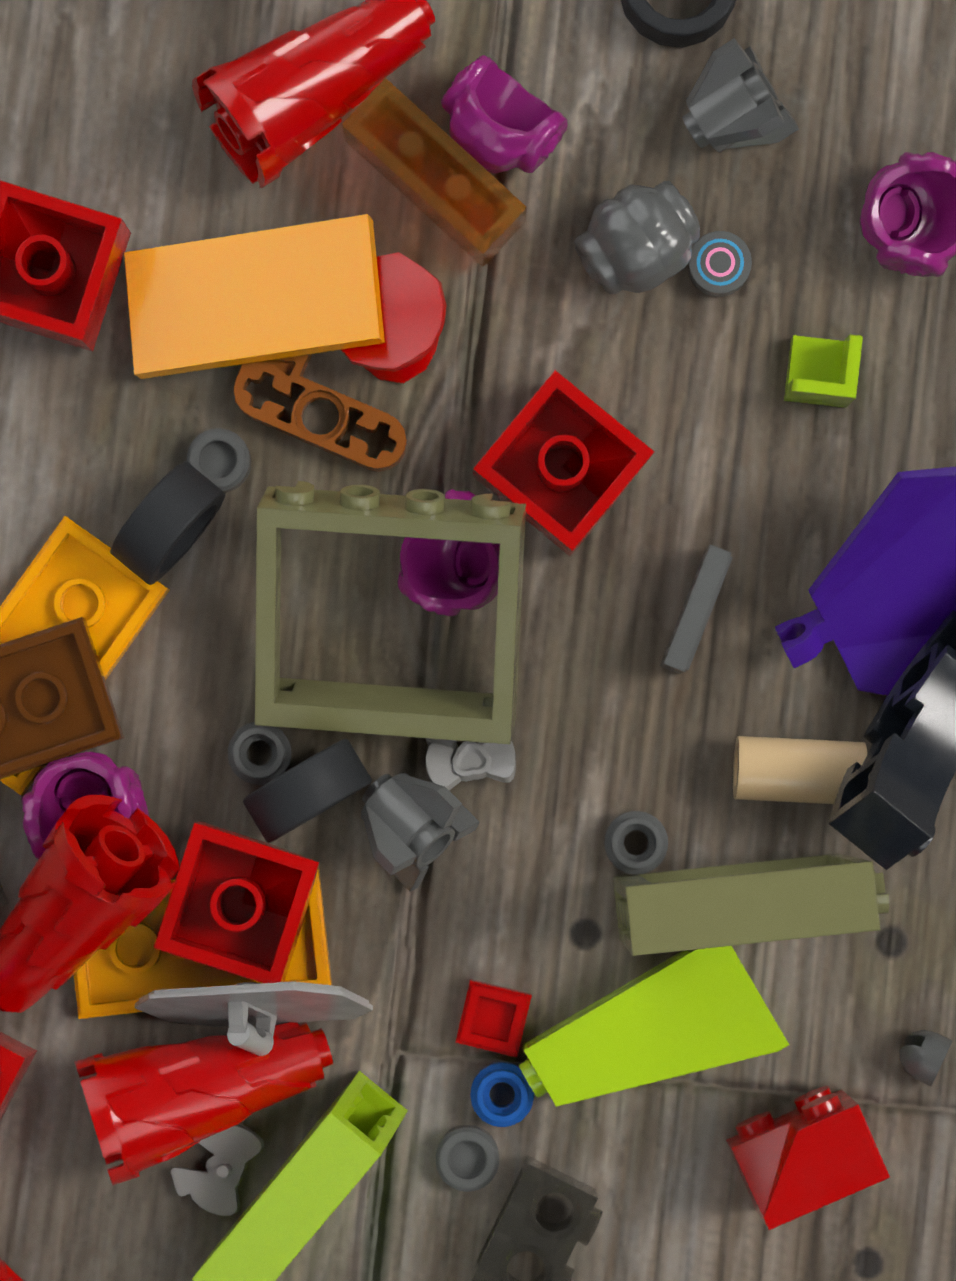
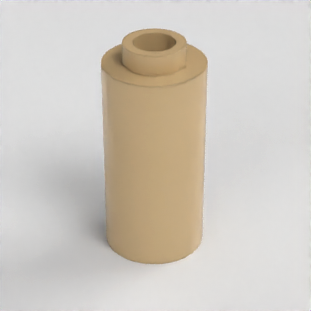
M737 736L733 762L734 799L834 804L847 769L856 762L862 765L867 757L866 743Z

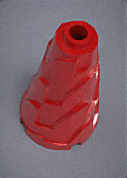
M366 0L357 6L334 13L301 31L291 30L233 61L209 68L192 80L194 96L201 113L214 104L216 105L217 110L214 111L216 122L211 124L209 128L240 172L252 184L258 181L259 188H263L278 179L281 171L336 128L342 122L341 118L369 97L387 76L426 48L423 42L432 36L430 26L435 23L433 10L427 0Z
M86 795L70 804L58 819L42 845L45 851L19 889V901L0 928V1011L22 1013L38 1002L51 989L57 990L99 949L106 950L130 925L136 927L162 902L176 885L177 881L171 883L173 877L180 870L175 849L158 824L139 808H136L133 814L126 818L114 811L122 802V799L106 795Z
M298 1022L277 1024L274 1030L273 1048L264 1056L255 1055L232 1045L228 1041L227 1035H217L178 1044L144 1046L105 1057L100 1053L74 1061L79 1078L96 1074L95 1076L80 1080L106 1165L123 1160V1164L107 1169L112 1186L140 1177V1171L180 1155L201 1140L238 1125L259 1110L316 1087V1081L324 1079L323 1068L333 1065L331 1051L323 1029L319 1028L310 1031L307 1022L300 1024Z

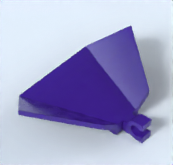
M956 466L902 471L895 475L808 589L817 609L775 626L777 634L782 641L781 644L793 668L814 659L822 651L824 644L834 640L859 691L888 696L923 645L953 610L956 611Z

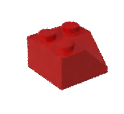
M0 180V323L93 352L131 235L123 219Z
M555 370L473 468V477L502 501L526 504L525 520L568 556H571L655 451Z
M194 822L180 870L175 880L177 883L172 889L154 948L261 983L284 982L304 922L320 862L205 822Z
M824 1086L809 1091L794 1100L797 1109L773 1119L770 1111L754 1115L735 1126L738 1135L726 1139L755 1209L768 1230L890 1178L859 1104L842 1089L832 1093L829 1086Z

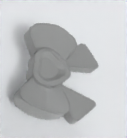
M426 738L427 744L430 745L426 754V768L431 783L445 786L448 790H451L461 781L467 782L488 777L503 783H510L514 779L516 754L512 741L511 744L465 741L458 747L456 740Z
M240 1124L198 1142L214 1154L206 1162L207 1172L184 1167L172 1168L171 1175L179 1196L191 1194L192 1200L200 1208L216 1215L231 1216L239 1211L240 1200L237 1187L243 1179L247 1162L264 1148L263 1139L252 1129Z

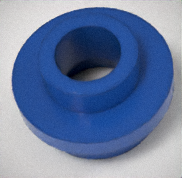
M497 1062L484 1067L476 1075L471 1086L470 1098L474 1111L484 1122L496 1127H508L522 1121L530 1112L534 1101V1092L518 1066L508 1062ZM499 1082L508 1083L515 1092L513 1100L506 1105H498L490 1098L491 1088Z

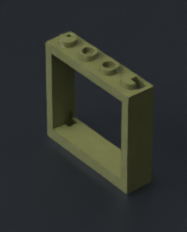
M299 480L295 487L268 486L257 507L255 725L511 744L517 705L526 504L493 501V494L477 495L471 500L446 499L443 493L429 489L412 490L406 493V496L380 494L379 489L368 485H350L343 487L340 491L316 490L313 484ZM281 528L500 544L493 693L280 678Z
M839 853L613 877L619 940L632 956L880 930L879 914L889 912V894L885 892L883 872L875 873L873 861Z

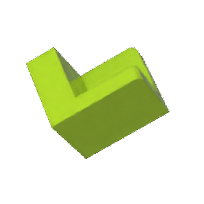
M849 334L844 341L793 335L790 343L784 401L847 408L856 399L863 336Z

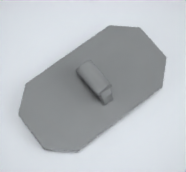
M292 981L276 983L243 982L228 986L154 990L139 998V1001L135 1003V1008L167 1022L210 1027L229 1026L227 1038L232 1045L255 1055L264 1056L273 1048L276 1023L356 1019L372 1011L373 1005L369 1004V1000L341 986Z

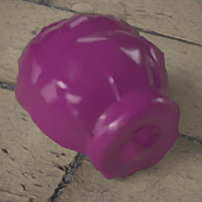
M485 55L480 56L458 72L454 82H452V86L441 100L442 107L450 115V139L455 150L471 159L482 171L492 174L518 168L526 173H533L548 159L549 154L553 153L568 127V120L562 113L553 110L543 100L529 93L516 79L498 68L497 64Z
M904 152L899 157L898 163L886 165L880 169L868 184L859 224L863 237L878 250L876 259L884 269L900 271L901 274L907 273L911 276L940 277L949 265L948 260L956 255V161L950 157H944L934 152H927L922 155Z
M450 489L444 494L446 499L471 500L476 496L470 491H455L454 489ZM405 537L400 551L401 571L397 581L398 588L412 602L420 605L426 611L435 612L437 615L453 617L459 614L461 610L482 608L498 595L500 544Z
M96 752L77 753L71 757L50 762L36 776L32 792L26 793L22 797L23 829L35 858L40 859L45 851L42 845L64 811L76 799L83 796L106 795L122 799V802L114 811L126 818H129L136 808H139L149 816L139 775L127 766L117 767L110 757Z

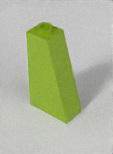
M724 946L681 951L523 1044V1050L528 1060L519 1064V1068L536 1097L539 1098L548 1093L557 1107L779 1052L789 1046V1043L733 947Z
M358 1071L208 1255L192 1280L276 1281L382 1155L408 1110L361 1071Z

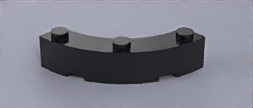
M955 610L950 613L923 645L882 703L863 736L872 743L867 757L862 765L856 762L847 769L831 813L829 825L885 870L907 855L914 857L920 854L930 844L936 832L935 822L941 803L956 772Z

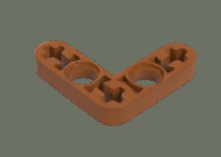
M312 354L242 364L235 380L234 396L242 412L250 419L368 470L377 472L390 470L398 465L405 456L407 440L405 430L399 420L386 412L303 377ZM265 376L272 377L274 379L273 389L278 394L292 399V389L294 386L305 390L293 405L291 423L279 420L285 414L286 409L277 403L265 401L261 409L254 408V398L246 391L250 382L261 384ZM326 400L334 404L338 409V424L327 434H314L304 426V410L314 401ZM354 411L362 415L356 422V426L366 432L376 433L380 425L388 427L390 429L389 440L396 444L393 452L382 450L377 459L368 456V444L351 435L349 448L337 445L348 430L350 412Z

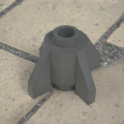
M735 38L713 51L690 95L686 98L690 112L682 116L695 142L701 148L711 144L719 153L729 148L778 143L799 130L797 122L783 103L780 102L772 85L763 73L754 50L751 46L743 50Z
M400 773L394 777L390 774L379 777L368 787L362 797L365 805L361 811V819L365 824L373 858L390 875H394L410 892L419 887L429 868L428 864L437 859L447 849L452 840L457 841L472 833L480 823L445 786L410 777L407 773Z

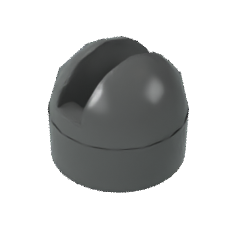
M928 1030L912 1032L905 1038V1046L899 1051L900 1062L904 1071L914 1079L932 1086L953 1040Z

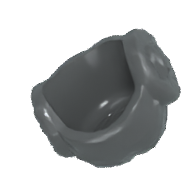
M663 181L654 188L630 184L628 187L618 191L614 199H606L594 209L587 231L580 234L574 242L575 250L590 278L595 283L603 286L604 291L613 295L621 290L641 293L661 285L665 280L675 276L686 267L692 257V245L700 238V225L688 200L680 195L678 189L670 181Z

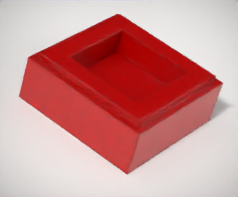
M470 979L455 1043L517 1057L532 994Z

